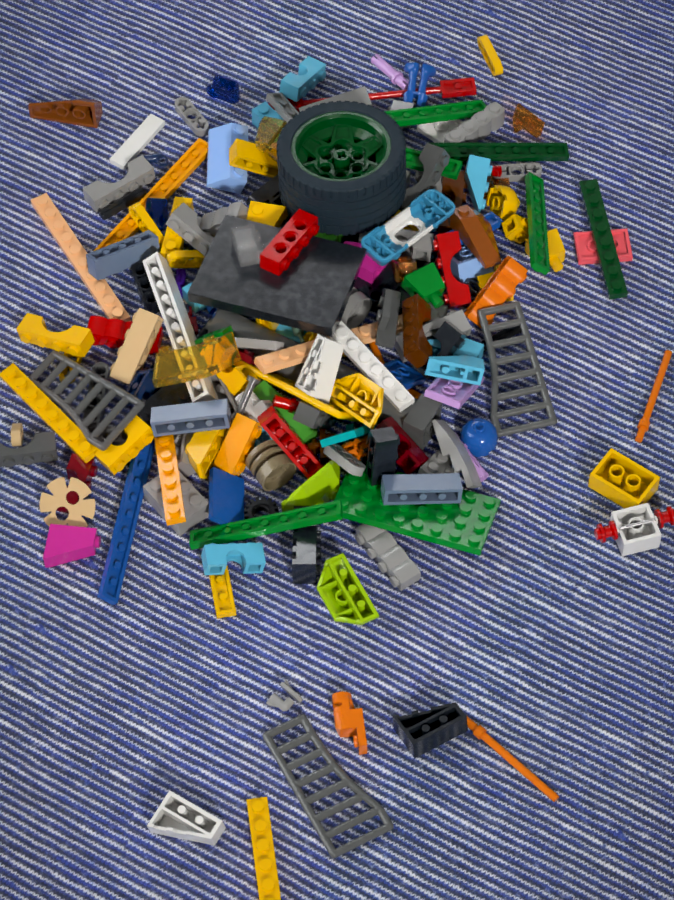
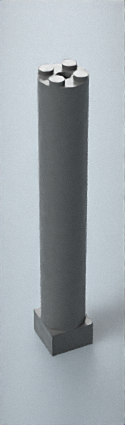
M217 309L213 320L210 319L206 325L208 333L231 325L234 336L237 338L284 342V349L300 344L237 313ZM247 349L254 352L255 357L272 352ZM304 363L274 371L273 373L296 383ZM340 363L336 379L361 372ZM421 394L418 399L415 398L413 404L399 412L384 396L383 410L377 422L381 423L392 416L423 451L435 434L432 420H441L442 403Z

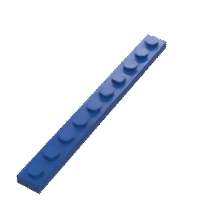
M154 438L150 444L146 445L130 461L97 596L111 605L117 604L144 495L143 485L147 483L155 449Z

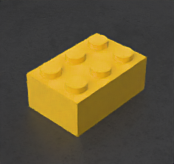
M611 448L590 473L588 487L625 509L648 503L658 490L660 477Z

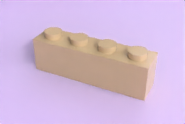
M141 308L134 313L132 317L133 323L125 333V341L123 346H120L118 349V357L110 368L109 377L128 386L130 385L136 372L142 371L164 321L163 318Z

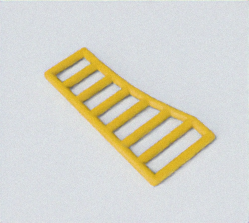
M238 358L232 359L233 365L241 366L247 364L257 377L338 419L361 423L331 401L327 403L309 396L295 386L296 383L276 373L271 372L263 375L256 366L250 365Z

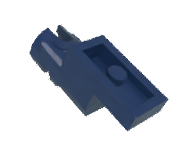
M154 361L148 370L136 372L126 391L140 400L142 398L149 399L164 385V378H168L171 368L162 361H158V363Z

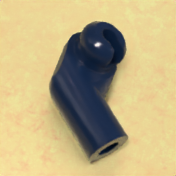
M162 153L144 155L149 163L154 162L160 167H166L169 163L168 158Z

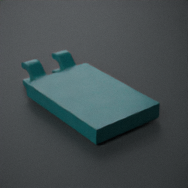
M352 423L346 425L345 432L322 439L320 443L323 448L369 434V431L373 429L365 424L354 428L356 424Z

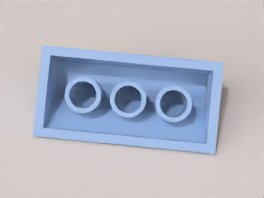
M231 122L209 129L206 187L241 194L247 183V170L229 165V148L236 138L248 141V126Z

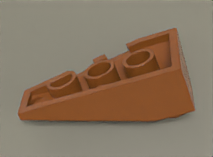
M84 98L29 103L28 105L30 118L98 128L103 114L101 101Z
M469 205L455 208V212L450 218V227L453 231L459 232V238L485 269L501 264L502 260L491 224L488 220Z

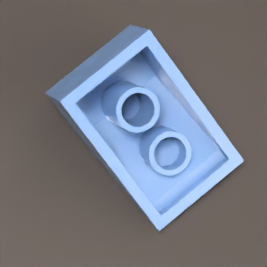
M465 244L461 245L462 249L452 257L450 264L453 276L463 284L467 283L471 278L477 279V276L493 272V267L485 269Z

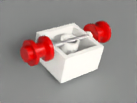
M649 503L613 511L611 512L608 526L603 527L601 523L596 525V529H594L595 538L600 540L601 543H605L606 538L612 537L613 540H616L622 556L658 548L662 536L659 529L663 528L665 523H670L671 526L674 525V509L671 506H668L664 512L656 509L653 515Z

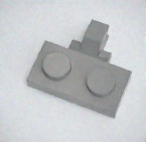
M437 450L420 467L418 474L457 472H454V469L451 468V459L443 457L441 451Z

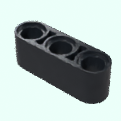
M137 263L132 267V273L143 308L156 314L160 310L143 263Z

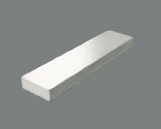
M150 114L109 159L110 163L125 170L128 167L127 163L134 160L165 126V121Z

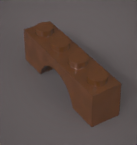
M461 170L457 180L443 177L442 194L452 200L455 208L462 206V203H466L467 192H463L464 189H467L464 178L465 171ZM451 216L438 226V234L453 230L450 227Z
M416 294L402 301L404 357L418 369L427 364L429 357L432 356V346L428 342L423 330V323L431 320V306Z

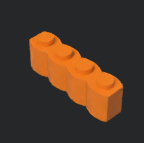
M507 256L465 311L466 318L482 329L477 314L478 310L504 304L507 298L510 299L515 294L516 286L526 279L528 270L512 257ZM495 314L486 315L489 325L493 323Z

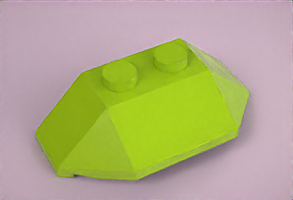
M333 460L328 462L281 503L282 512L294 510V506H313L334 500L340 488V466Z
M344 553L326 560L316 589L333 620L363 625L379 618L378 612Z

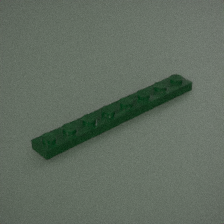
M429 143L445 149L451 159L467 161L469 155L491 159L490 161H568L569 159L567 143Z
M597 179L579 181V188L609 299L625 298L628 295L598 181Z

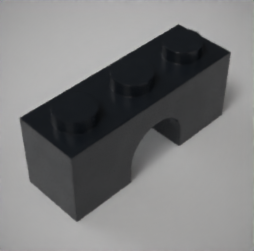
M444 321L434 335L441 343V351L436 356H454L455 351L465 344L464 339L467 335L452 323ZM412 364V367L428 380L434 381L437 378L425 375L427 364L418 369Z

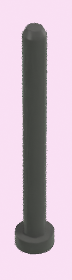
M251 375L247 376L248 384L230 423V427L237 413L243 415L256 384L259 385L260 379Z

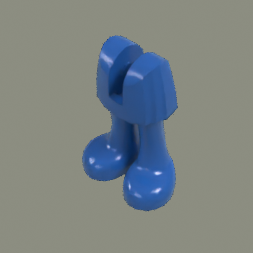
M415 62L406 63L404 71L409 74V84L407 91L403 94V101L409 103L417 102L416 107H424L428 100L426 95L427 82L429 77L436 75V68L428 64H422L417 92L415 91L416 80L420 65Z

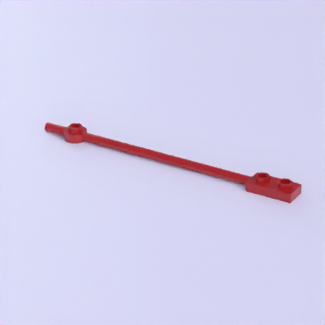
M474 77L440 81V86L427 87L426 95L441 93L442 98L476 95L477 89ZM407 90L368 93L370 100L403 97L404 92ZM301 98L298 102L287 99L299 112L300 107L327 98L302 100Z

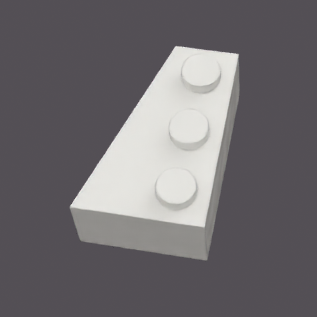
M317 334L295 386L309 396L329 403L344 345Z
M170 790L147 825L151 833L214 846L226 829L222 820Z

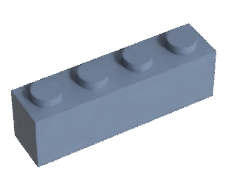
M147 230L86 254L89 274L97 280H102L115 273H121L137 263H143L144 259L155 252L160 253L158 236Z
M228 399L151 407L150 424L154 437L230 428L231 412Z
M459 473L382 475L381 495L383 505L461 503L463 487Z

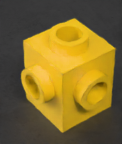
M514 213L501 223L505 236L510 241L521 244L529 237L527 218Z

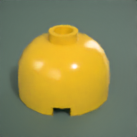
M494 185V188L489 189L486 204L490 206V210L505 221L514 213L516 214L520 201L512 188L504 185Z

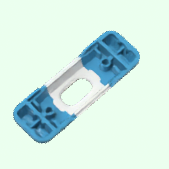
M429 189L385 224L376 227L365 235L361 240V246L367 249V256L378 265L385 266L390 261L397 260L402 252L429 232L436 231L438 226L455 212V204L441 192ZM407 225H414L418 228L419 232L405 242L399 241L395 237V234Z

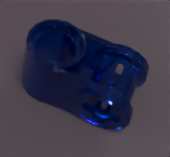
M215 75L212 84L206 88L207 94L212 98H217L230 104H235L240 100L239 84L220 75Z
M147 198L146 211L161 232L167 227L166 222L169 219L168 201L166 198Z

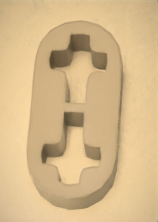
M12 423V447L22 446L24 439L23 424Z

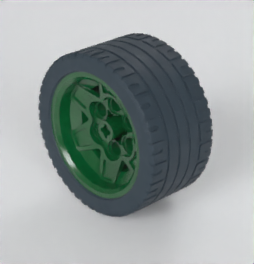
M355 101L320 103V105H314L312 108L309 107L305 111L299 112L298 115L296 114L280 132L277 141L279 193L282 205L287 207V213L290 216H293L298 209L304 210L318 217V233L347 236L348 234L356 235V233L361 234L364 231H371L373 228L375 229L389 221L399 211L406 194V141L399 124L390 115H387L386 112L380 111L379 108H374L369 104L366 105L365 103Z

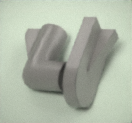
M287 680L280 683L281 688L297 702L301 703L303 701L294 692ZM273 693L266 704L277 707L285 712L291 708L294 701L289 696L283 700L276 693Z

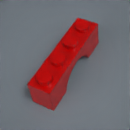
M459 232L437 234L434 240H432L433 250L437 251L436 266L437 269H440L441 278L445 284V294L442 295L444 305H447L448 309L469 306L472 303L469 285L456 280L450 268L452 257L462 249Z

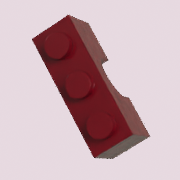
M392 416L383 420L375 429L392 426L395 433L399 434L400 445H398L397 449L399 459L396 463L406 474L417 472L429 458Z
M72 453L66 468L68 479L71 477L79 479L91 490L92 477H96L98 467L95 465V459L93 458L88 463H85L77 454ZM70 491L66 495V500L69 504L74 505L78 503L79 495L75 491ZM59 507L56 510L69 514L68 509L65 507Z

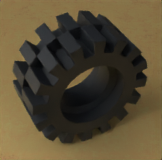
M262 496V500H259V497H255L256 501L251 499L250 504L247 503L245 505L244 520L255 518V513L259 511H265L269 514L279 513V508L276 506L275 501L272 502L271 498L266 500V497Z

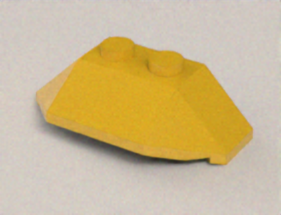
M355 373L341 379H335L330 401L373 429L383 410L384 389L361 373Z
M228 428L194 432L192 439L187 443L185 452L188 455L189 463L199 478L207 479L209 477V470L214 467L213 463L225 439Z

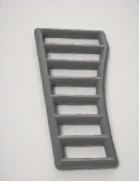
M515 301L479 309L477 314L483 330L491 370L490 419L497 430V436L503 437L557 424L554 408L520 302ZM515 310L517 319L488 324L486 315ZM520 326L522 335L493 341L491 332ZM525 342L527 352L496 358V348ZM526 359L531 361L533 367L531 369L498 376L499 365ZM534 375L536 377L538 385L499 393V383ZM538 392L541 393L543 402L498 412V401ZM546 409L548 419L501 429L499 419Z
M55 350L28 377L47 397L66 411L87 441L102 451H105L145 406L142 400ZM55 359L61 361L42 383L37 381L38 377ZM67 366L72 368L71 372L54 391L48 388ZM79 373L83 374L85 377L65 399H62L59 395ZM91 380L96 382L95 387L73 409L70 406L73 400ZM104 387L110 390L89 415L82 420L79 415ZM116 395L122 397L91 433L87 427ZM129 402L135 405L103 442L97 439Z
M301 714L262 734L266 745L331 858H337L394 828L383 806L359 787L337 764L316 734L306 715ZM302 724L306 731L305 734L277 747L272 737ZM311 740L316 750L286 763L282 756L283 753ZM320 756L328 764L298 780L295 779L291 772ZM331 772H334L341 779L307 797L301 787ZM347 786L355 793V795L317 814L310 805ZM362 800L371 807V809L325 831L320 822ZM376 815L380 817L384 824L338 848H335L330 838Z

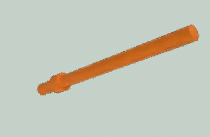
M666 350L643 417L639 420L638 432L635 437L636 442L641 443L645 432L649 429V420L672 356L670 350Z
M467 716V726L473 731V735L476 738L482 739L553 802L557 801L559 798L557 793L486 733L487 730L483 726H478Z

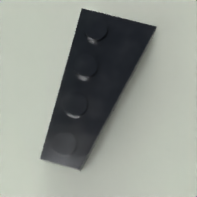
M294 506V509H299V508H304V507H309V506ZM321 524L293 529V584L317 583V576L321 574V565H317V559H321V547H317V542H321V531H318L317 528Z

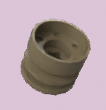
M274 440L260 443L248 454L245 465L253 476H256L257 481L265 491H274L284 486L293 478L297 466Z

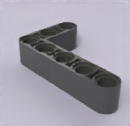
M104 362L95 363L92 367V372L110 382L108 365ZM93 380L89 383L88 393L97 384ZM104 387L84 409L83 420L96 407L94 405H97L109 391ZM105 408L87 427L91 433L104 419ZM107 426L97 439L103 442L115 427ZM124 430L113 441L112 445L120 446L126 442L128 436Z

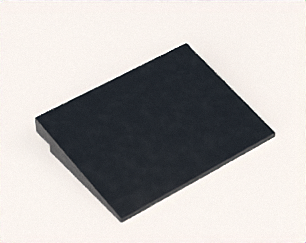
M225 215L189 288L188 300L205 306L333 337L336 327L339 326L367 249L313 236L309 240L308 245L302 248L298 257L291 261L288 269L278 276L260 268V254L282 228Z

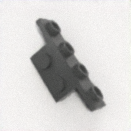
M384 288L382 296L379 298L378 307L380 309H378L376 315L378 327L375 344L378 346L394 348L401 292Z

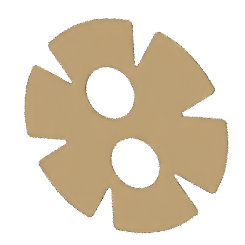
M64 477L51 481L47 488L53 496L42 492L40 497V512H51L44 518L45 523L49 527L50 524L67 525V523L68 526L87 527L88 524L82 516L93 519L96 507L95 499L83 500L92 492L90 488L81 480L73 477L70 478L68 488ZM70 491H75L79 495V501L74 505L69 504L66 500V495ZM59 507L68 509L69 516L66 520H59L56 517V510Z

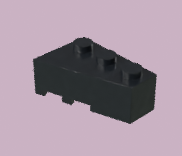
M179 373L144 402L145 406L138 413V417L151 427V407L192 403L183 375Z
M392 426L370 430L366 440V445L368 446L363 448L362 451L365 455L359 459L366 466L364 472L371 486L380 485L382 475H394L397 472L396 460H398L397 449L398 445H400L399 434L395 433Z
M456 702L431 707V710L419 713L417 710L412 711V714L399 717L398 714L392 716L395 732L414 758L468 731L467 716Z

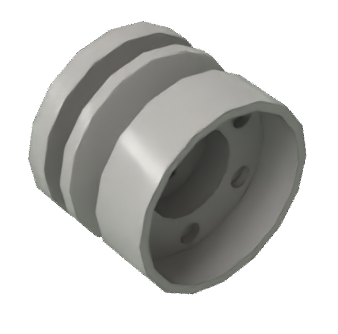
M356 287L352 289L341 319L349 329L358 327L367 317L372 306V300L362 292H358Z

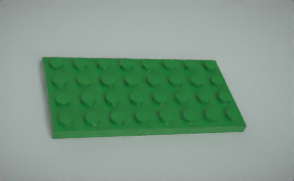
M347 472L334 501L341 500L344 519L479 556L501 503V499L463 489L461 503L383 505L381 484L371 486L365 472L361 477Z

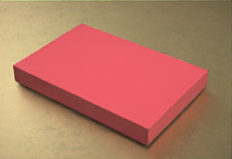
M612 229L611 233L619 262L632 261L633 255L628 229ZM591 231L574 232L573 238L578 265L598 264L599 260Z

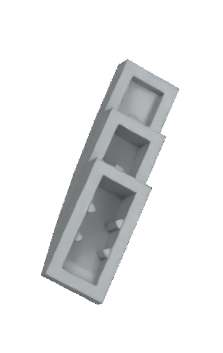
M432 420L442 456L451 458L454 472L463 474L467 488L476 489L481 487L482 484L477 470L456 433L444 420Z

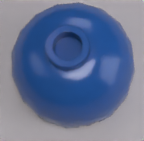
M474 418L462 427L460 440L468 446L473 456H487L489 452L496 449L498 443L497 430L487 419Z

